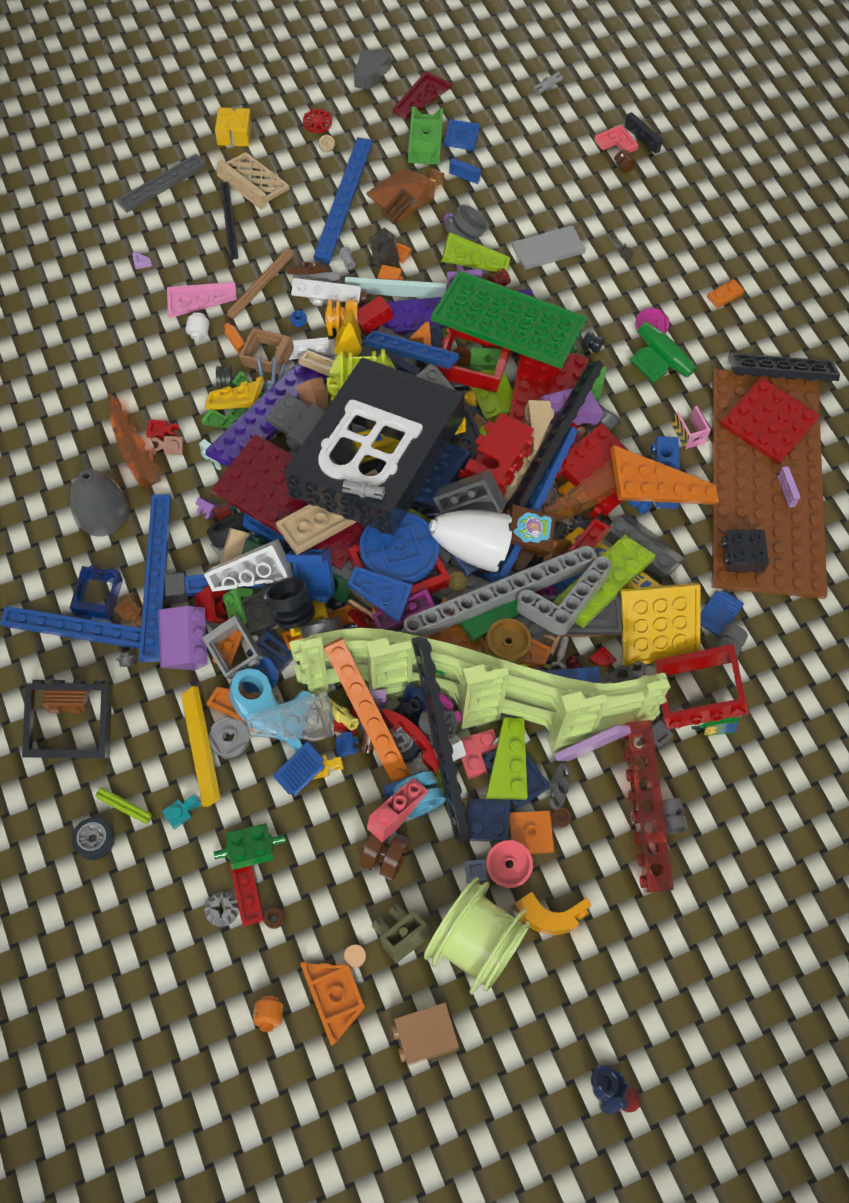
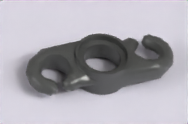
M636 661L635 665L641 667L638 671L633 670V664H630L628 667L620 666L615 671L604 676L600 683L606 684L609 681L619 683L635 680L645 673L646 665L641 661ZM621 673L628 674L626 679L618 678Z
M564 763L556 766L553 778L549 784L550 795L555 797L556 800L555 804L554 799L549 798V804L554 810L563 806L566 794L569 791L568 777L564 776L562 771L563 769L564 774L569 775V769Z

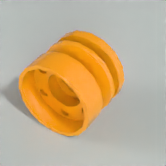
M328 299L325 311L328 336H333L334 328H336L338 333L349 309L353 310L357 320L358 300H346L345 307H341V302L337 299L336 307H333V299Z

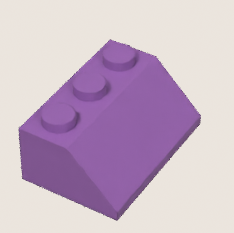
M182 606L159 610L160 667L197 671L208 665L207 645L202 639L206 635L205 608Z

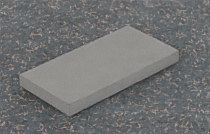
M573 225L512 242V247L524 270L584 254L586 250Z

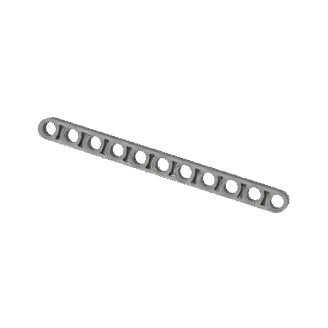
M590 546L580 547L409 616L404 621L402 633L427 637L518 599V595L522 590L536 592L583 573L593 563L596 552Z

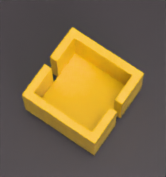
M218 107L215 127L217 145L232 146L230 131H233L235 146L249 147L252 127L250 109L236 108V110H233V108Z

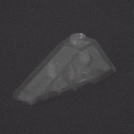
M327 691L307 695L245 716L250 737L289 738L290 740L307 739V741H317L334 736L333 709Z

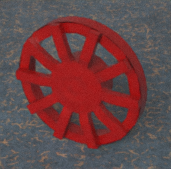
M322 108L310 109L311 111L304 114L303 125L306 130L312 133H323L332 126L331 115L328 111L322 110Z

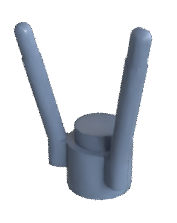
M277 356L273 358L271 380H266V383L264 381L262 387L264 394L283 377L285 363L281 366L278 380H275ZM257 357L259 376H262L264 379L260 357Z

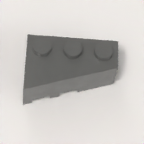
M490 469L438 488L433 497L441 514L461 510H486L502 513L507 503Z

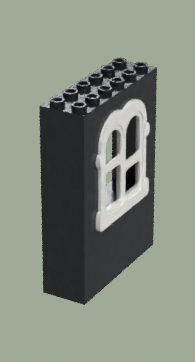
M362 357L285 469L284 473L289 496L296 500L305 501L311 506L323 508L329 513L341 515L347 520L359 522L365 527L374 528L383 534L394 536L464 420L465 393ZM350 423L370 429L371 432L368 436H362L347 430V427ZM379 433L400 441L392 454H387L371 447ZM345 437L362 444L350 463L336 465L331 462L329 458L330 453L340 438ZM370 455L384 460L386 465L379 474L365 476L358 468L364 456ZM345 479L359 483L364 481L369 485L385 487V491H383L385 492L383 500L366 496L361 498L356 494L343 493L342 489L345 488L342 487Z

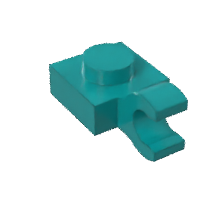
M193 794L183 804L180 800H177L163 810L162 813L175 830L192 818L189 812L197 808L200 802Z

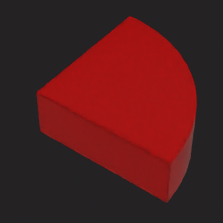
M604 646L589 657V661L598 666H609L617 661Z

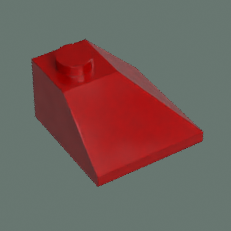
M207 586L195 595L196 607L205 608V618L210 622L223 624L229 620L223 595L229 592V590L212 591L211 587Z

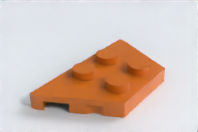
M302 962L300 963L329 1042L333 1046L361 1014L365 1006L349 965Z

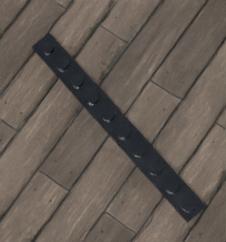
M600 360L587 363L507 504L508 507H511L513 504L526 507L529 503L530 496L536 490L537 484L544 476L548 464L553 460V455L561 446L563 437L568 433L572 421L577 417V412L585 403L586 396L592 390L595 380L601 374L600 371L604 364Z
M416 637L411 640L454 839L465 843L470 841V827L465 819L466 808L460 795L462 788L457 781L456 774L458 770L453 762V747L448 739L449 727L444 720L445 708L439 697L441 690L435 678L436 666L431 659L432 647L427 638Z

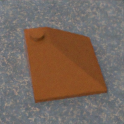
M401 168L368 191L366 195L382 209H385L399 192L405 189L416 201L398 219V222H401L435 197V183L424 174Z

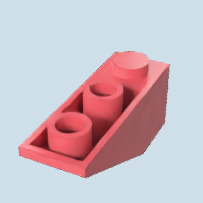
M412 778L369 815L367 829L383 842L399 828L429 791Z

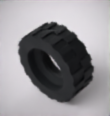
M238 512L228 515L209 527L206 533L214 547L225 546L230 528L249 532L247 528L243 527V513Z

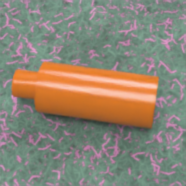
M226 323L224 325V333L236 352L240 354V350L246 342L235 326Z

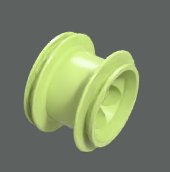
M478 877L469 883L455 901L436 930L424 954V959H433L432 967L438 966L446 958L472 976L475 981L471 986L470 994H474L481 984L484 985L483 991L485 992L492 987L520 945L531 924L528 921L525 924L522 923L527 908H523L514 918L485 898L489 882L480 885L481 879Z

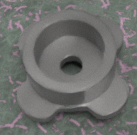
M132 653L120 654V658H116V661L119 662L120 667L133 666L136 664L135 659H137V656L132 655Z

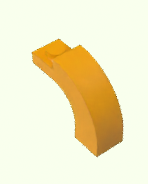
M533 892L515 902L513 909L518 915L523 908H527L523 922L526 923L528 921L531 923V929L543 934L561 935L575 930L579 925L576 918L581 920L586 917L592 904L586 898L571 909L556 913L545 909Z

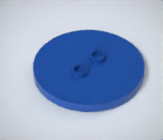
M407 512L394 536L383 534L371 527H365L360 538V556L367 570L409 584L426 577L436 565L439 555V543L432 537L431 531H429V523L418 515Z

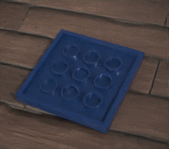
M449 444L415 500L437 508L433 497L438 488L451 484L456 480L459 470L463 469L470 459L471 451ZM382 460L376 468L378 473L383 470L386 461Z

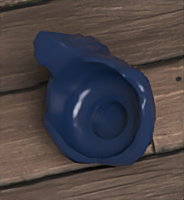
M606 1065L595 1067L591 1075V1085L594 1096L599 1100V1109L608 1115H614L621 1111V1109H626L628 1107V1100L625 1099L629 1084H627L624 1076L619 1071L612 1070Z

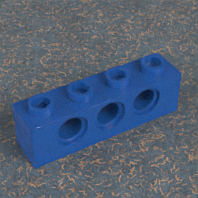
M657 436L655 443L651 444V454H654L652 460L680 471L678 437ZM655 502V508L677 509L680 503Z

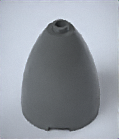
M94 469L83 470L75 477L70 490V508L76 525L91 536L101 537L117 532L116 529L128 520L130 513L129 503L119 485L106 474Z

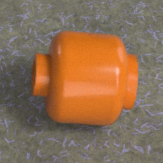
M262 996L261 1000H258L254 1005L253 1022L256 1026L260 1027L261 1031L271 1032L273 1028L279 1027L282 1023L283 1004L275 996Z

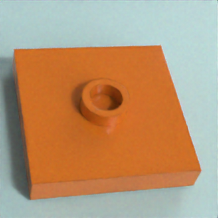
M550 811L510 813V840L522 843L529 850L530 854L554 853Z

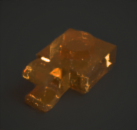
M128 596L114 610L127 624L133 621L138 628H141L142 617L139 614L142 613V610Z

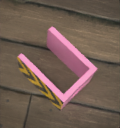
M698 406L693 408L690 421L697 432L690 433L679 412L675 413L672 427L684 449L706 443L711 431Z

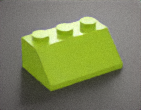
M481 370L479 372L494 375L495 370ZM505 372L497 393L471 387L482 413L488 421L494 423L501 413L509 415L513 390Z

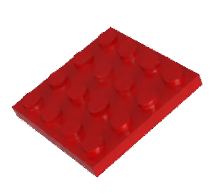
M760 377L723 418L720 425L780 465L821 415L763 377Z

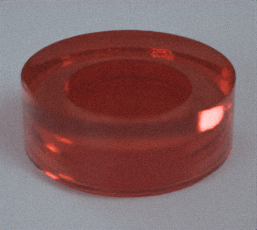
M628 1088L625 1099L628 1100V1107L621 1110L626 1113H632L640 1107L641 1098L636 1090Z

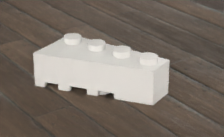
M277 539L211 567L204 573V576L212 591H220L241 586H254L261 583H274L275 581L293 577L294 570L290 562L286 561V554Z

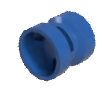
M628 501V504L631 507H636L642 515L654 503L649 501Z

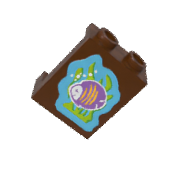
M515 504L504 511L503 514L510 515L512 518L511 523H509V530L512 531L510 544L536 551V556L544 558L551 553L556 517Z

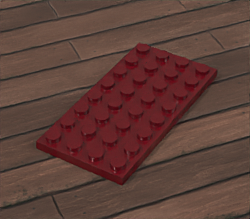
M254 434L211 489L213 495L280 535L282 534L277 529L276 522L309 505L307 502L300 499L296 500L288 494L284 471L294 456L257 434ZM356 522L309 549H330L332 566L342 570V567L348 560V549L354 544H360V538L365 526Z

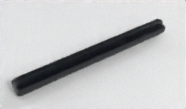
M226 181L221 182L220 186L230 259L237 260L239 256L230 187Z

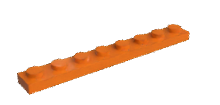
M343 637L324 645V650L391 782L394 783L410 776L411 773Z

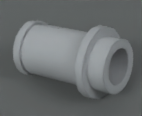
M343 247L339 251V257L343 260L345 268L349 270L354 268L356 264L351 256L352 251L348 247Z

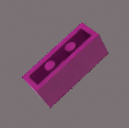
M425 589L408 598L399 623L381 610L372 614L378 629L397 632L403 629L406 618L432 608L435 605L428 590Z

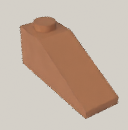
M322 377L308 380L296 387L300 400L309 407L314 403L326 411L328 408V392Z

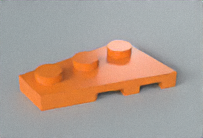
M216 687L206 703L207 707L233 719H239L245 725L252 727L238 715L228 697L229 689ZM239 690L240 694L246 699L253 700L260 697V693H244ZM274 695L276 701H278L279 695Z

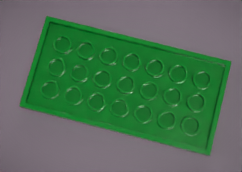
M460 270L431 315V321L560 369L563 368L588 318L587 316Z

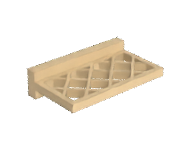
M247 152L226 163L223 160L217 162V176L223 181H227L232 188L260 210L266 207V202L290 190V185ZM246 159V160H248L250 163L240 162V161ZM240 167L250 168V170H242ZM251 168H257L261 171H253ZM251 175H252V176H261V178H260V179H258V178H251ZM262 176H263V177H270L272 180H270V179H262ZM262 184H269L272 187H263ZM273 185H280L282 187L274 188Z

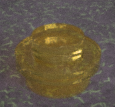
M457 571L450 574L449 586L451 589L461 591L466 588L468 579L462 572Z

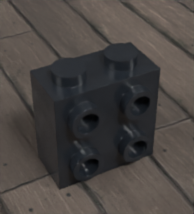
M726 530L724 536L721 537L720 545L721 548H724L723 565H726L727 572H765L769 565L765 530Z

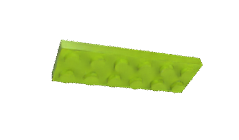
M627 535L619 539L601 556L611 561V569L607 581L575 623L584 628L620 593L621 589H625L654 561L656 555ZM583 574L558 596L553 603L559 606Z

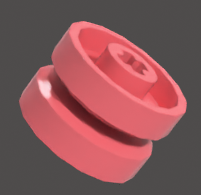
M506 840L495 844L489 851L486 859V868L490 878L497 885L504 888H516L524 884L530 877L533 869V859L529 850L522 843ZM507 860L513 861L512 868L506 867L505 863Z

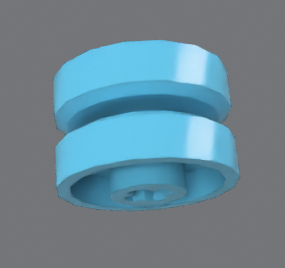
M427 771L413 775L394 787L393 793L395 794L414 778L429 791L406 819L427 814L445 802L446 799L442 789L435 788L438 785V781L434 772Z

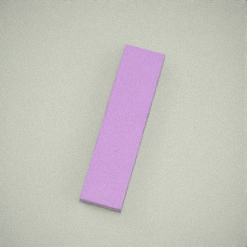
M615 725L556 752V760L570 761L630 734V727Z

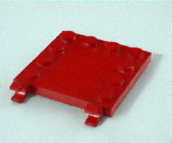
M602 423L568 450V455L561 465V470L555 477L557 479L564 473L596 506L589 513L593 519L601 513L607 516L623 501L618 500L610 448L615 445L628 450Z

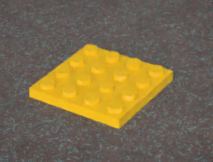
M699 583L620 590L623 666L635 665L636 661L652 664L658 659L700 651Z

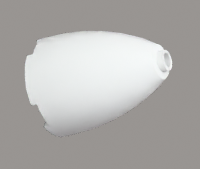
M486 510L454 511L436 516L434 520L432 519L429 524V531H431L432 537L443 548L457 558L478 568L497 572L499 568L497 565L501 560H505L510 546L512 531L509 530V523H511L512 518L507 514Z

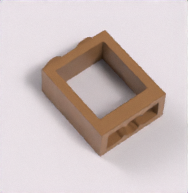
M253 328L247 336L244 347L240 350V360L245 367L258 370L257 358H253L259 344L264 343L277 346L278 348L274 356H277L276 374L279 375L282 364L285 363L286 366L294 349L291 338ZM273 358L271 362L261 360L262 370L272 373Z

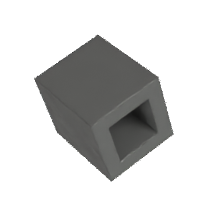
M173 572L165 575V594L169 604L188 602L184 573Z

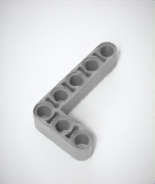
M606 557L596 558L559 606L531 590H522L517 600L516 609L518 613L556 635H565L607 581L611 569V561Z

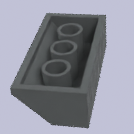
M629 514L618 516L609 525L611 526L610 532L604 538L613 546L624 535H627L655 554L654 561L644 571L660 584L685 561L683 556Z

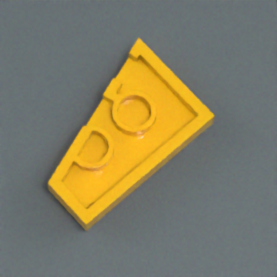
M261 376L251 383L247 381L241 382V385L235 388L228 386L209 392L205 407L207 410L250 408L259 398L264 379Z

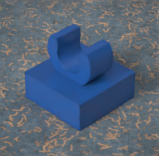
M344 732L335 738L337 757L345 758L350 754L354 755L359 752V749L353 748V744L358 742V738L352 737V732Z

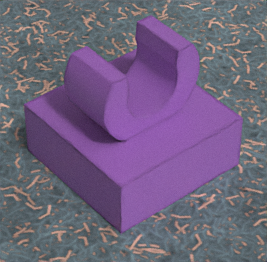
M198 497L195 503L200 506L197 509V515H202L203 511H206L205 519H211L212 512L218 513L221 508L220 505L206 498Z

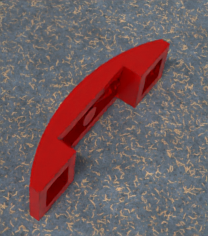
M385 708L381 710L384 721L394 732L401 727L424 752L421 755V762L429 771L434 772L436 776L438 774L436 755L422 731L404 716Z

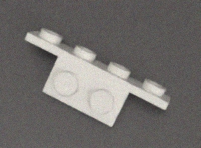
M294 278L291 294L292 296L309 298L310 302L315 306L328 305V299H333V307H336L337 299H339L341 306L344 307L346 300H358L359 304L361 287Z
M328 337L295 340L293 341L294 349L289 360L300 359L306 350L322 356L337 355L334 353L335 339L328 340Z

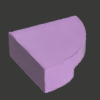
M139 252L132 253L136 269L152 266L149 257L141 255Z

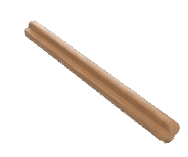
M287 248L228 309V317L234 319L294 256L293 250Z

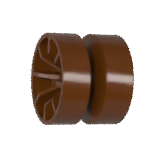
M371 833L363 846L359 866L373 871L381 862L379 875L393 881L404 861L411 839L397 834L391 843L388 844L390 836L381 842Z

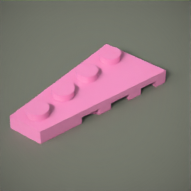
M235 282L167 287L169 318L237 300Z

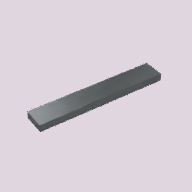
M194 154L118 198L117 204L128 213L206 167V164L197 154Z

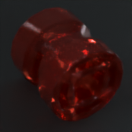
M504 268L498 270L496 274L492 273L487 277V281L501 286H506L511 282L510 276Z

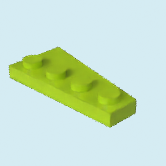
M449 232L441 262L505 274L508 270L510 257Z
M524 718L503 719L485 799L526 800L528 798Z

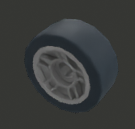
M97 817L82 820L72 833L74 849L83 858L88 860H98L105 857L114 845L115 836L112 828L104 820ZM97 836V839L91 842L90 837Z

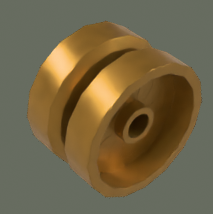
M500 619L493 623L487 632L483 649L484 654L522 665L531 647L532 638L530 631L523 623L516 619Z

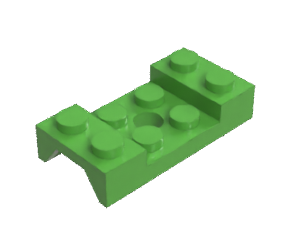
M412 107L408 163L440 165L443 108H440L434 115L421 114L416 107Z

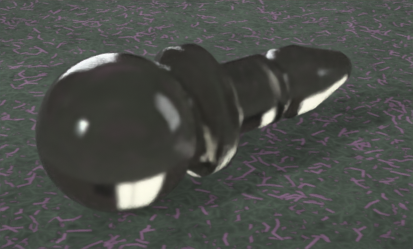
M609 234L612 243L619 248L617 252L620 253V257L624 260L631 259L633 250L627 247L626 243L622 245L615 235Z

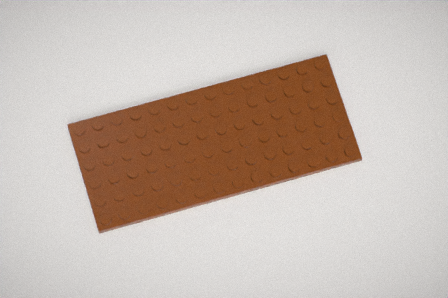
M713 369L712 484H715L717 487L719 502L712 505V588L826 599L827 574L820 417L779 465L720 425L723 418L760 377L750 374L739 376L733 373L732 370ZM762 376L820 415L818 380L808 381L803 378L792 380L787 377L772 378L770 376ZM787 466L790 468L800 494L798 503L795 507L791 508L788 507L777 478L780 475L779 472L782 471V467ZM726 530H765L769 565L765 572L726 571V565H723L724 548H721L720 545L721 537L724 536Z

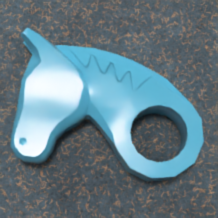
M249 668L239 671L232 679L228 690L229 700L238 715L261 733L286 741L297 752L302 747L298 737L306 725L314 704L313 694L303 690L293 700L278 704L266 675L259 670ZM243 682L254 683L259 688L260 697L253 700L244 698L239 692L238 685Z

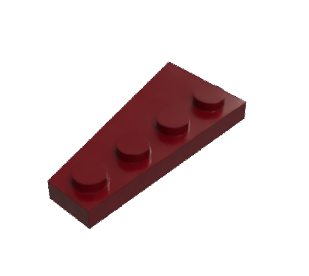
M425 71L394 106L393 114L404 119L409 118L412 113V107H416L419 111L451 89L452 83Z

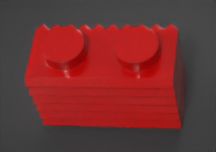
M381 296L357 310V323L364 335L376 330V328H379V326H382V324H385L394 317L390 306Z

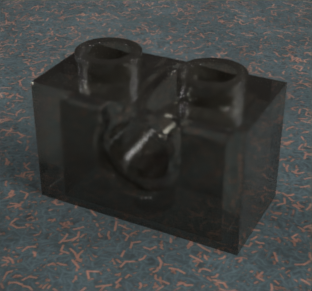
M385 227L369 238L373 256L372 261L376 267L381 268L382 265L393 266L400 261L395 235Z

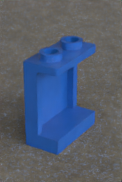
M292 549L286 554V561L293 563L294 577L301 578L306 582L310 598L318 602L329 601L336 593L330 549H307L298 555Z

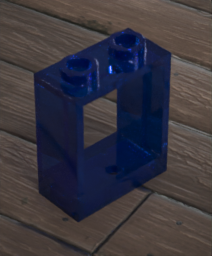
M82 566L70 603L73 615L112 621L123 582L120 572L112 568L106 570L99 569L96 566ZM89 580L113 583L107 605L83 602Z

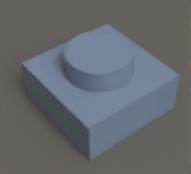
M486 859L465 861L467 884L476 877L481 879L480 883L488 882Z

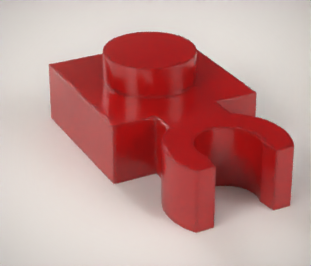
M149 419L146 436L147 438L159 437L164 440L165 435L178 436L173 431H180V427L178 424L168 426V422L164 420Z

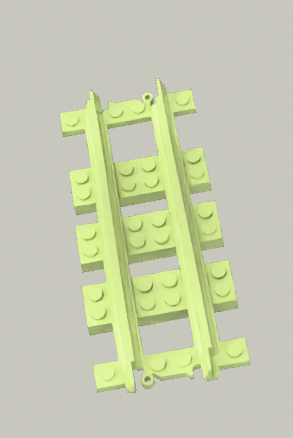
M353 628L318 633L290 642L293 661H300V665L294 667L297 682L307 684L308 691L313 696L318 691L327 693L329 692V684L341 682L323 647L343 637L363 679L369 682V690H386V701L402 698L406 686L411 681L414 683V687L422 688L411 640L420 636L384 629ZM427 638L432 647L430 654L436 669L446 672L444 675L438 672L435 674L436 681L440 686V693L454 698L461 715V729L500 720L501 713L524 718V720L544 725L549 731L547 741L552 754H556V752L615 725L629 726L631 733L628 736L645 732L651 722L660 714L659 704L667 701L665 695L668 689L671 688L665 673L619 683H592L542 672L461 646Z

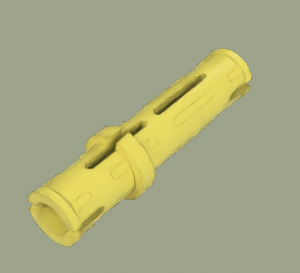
M318 691L314 694V701L332 714L338 723H343L349 730L357 728L359 721L349 713L347 708L338 705L324 694L323 691Z

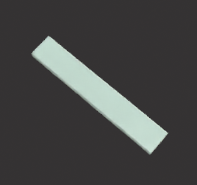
M345 277L346 285L360 286L361 290L366 289V294L436 298L443 297L447 291L446 283Z

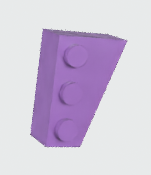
M573 388L544 395L539 400L551 402V408L554 409V418L551 419L550 424H553ZM591 391L586 396L585 403L577 412V417L572 421L575 425L591 423V426H596L604 414Z

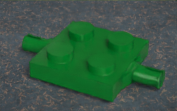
M267 823L227 832L226 848L213 852L215 860L228 857L232 870L274 860V845L286 843L284 834L272 837Z

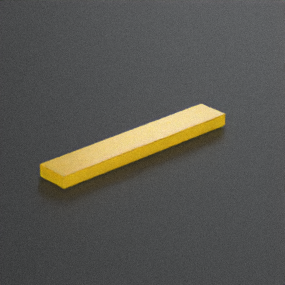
M192 686L181 694L202 806L209 807L219 801L221 797L199 688Z

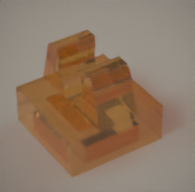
M429 168L427 177L435 183L436 191L439 185L444 186L446 181L445 174Z

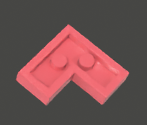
M622 125L595 135L594 139L602 150L616 145L620 150H628L631 153L638 150L639 146Z
M494 729L460 738L466 752V756L460 759L467 779L487 774L482 755L497 750L498 744L493 745V742L497 739Z

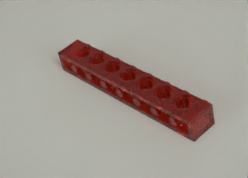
M652 721L626 722L623 725L629 726L631 733L622 737V740H625L626 747L623 749L624 760L628 762L626 779L630 782L631 790H629L628 795L634 809L631 812L632 823L636 824L634 841L635 845H638L639 848L637 864L641 867L642 875L639 876L640 886L644 888V892L648 893L674 890ZM635 737L639 738L642 742L640 749L636 748L633 744ZM638 758L642 759L645 763L643 769H639L636 766ZM640 779H644L647 782V789L645 791L639 787ZM643 800H647L650 803V809L647 812L641 807ZM647 821L653 825L650 833L644 829V824ZM650 842L656 847L653 854L647 851V845ZM652 864L658 866V873L655 876L650 873V866Z

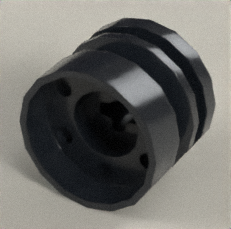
M298 577L285 578L275 582L267 589L266 598L278 627L283 629L298 628L313 619L315 608L312 604L307 584L303 579Z

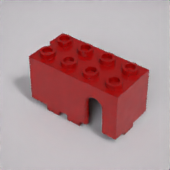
M501 413L494 423L488 421L484 427V430L488 431L486 436L480 434L475 441V444L479 445L477 448L479 452L473 460H469L464 471L463 469L459 470L458 477L464 479L490 469L504 496L506 486H510L514 481L515 472L521 470L524 463L523 459L530 456L532 451L530 447L535 437H533L534 428Z

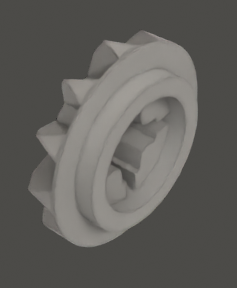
M223 891L213 894L207 900L204 908L207 920L212 925L218 927L230 925L235 921L239 913L237 899L231 893ZM221 901L225 907L231 908L223 911L222 918L219 911L215 910L216 907H220Z

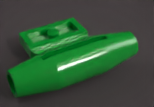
M648 322L643 323L639 327L637 332L648 347L641 348L630 358L629 362L650 382L655 384L667 373L668 367L686 378L694 373L696 366L687 354L664 332Z

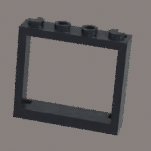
M32 680V683H25L22 758H110L112 685L106 684L105 680H94V684H86V680H73V684H65V680H53V684H45V680ZM35 690L101 691L99 750L33 749Z

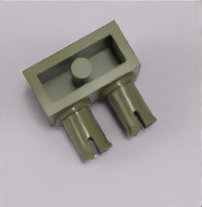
M399 904L394 905L396 910L393 907L389 910L390 916L397 922L392 928L389 927L382 917L377 918L379 924L376 920L372 923V928L380 935L383 949L396 964L430 937L428 926L414 910L407 915Z

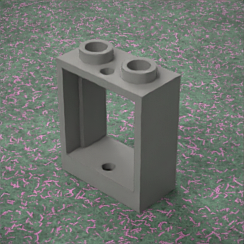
M233 616L202 637L225 678L233 679L239 671L258 666L260 660L264 658L243 620L237 616ZM239 629L254 655L232 669L217 643Z

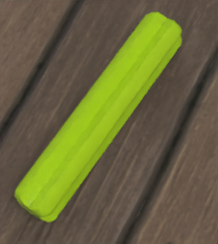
M99 788L95 795L97 799L144 824H148L152 818L150 812L104 788Z

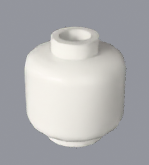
M193 313L187 318L186 333L192 339L201 340V338L208 335L209 320L204 314Z

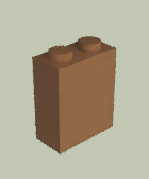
M446 1003L394 1019L395 1025L391 1026L395 1040L399 1039L402 1047L398 1049L401 1062L406 1061L407 1067L459 1049Z

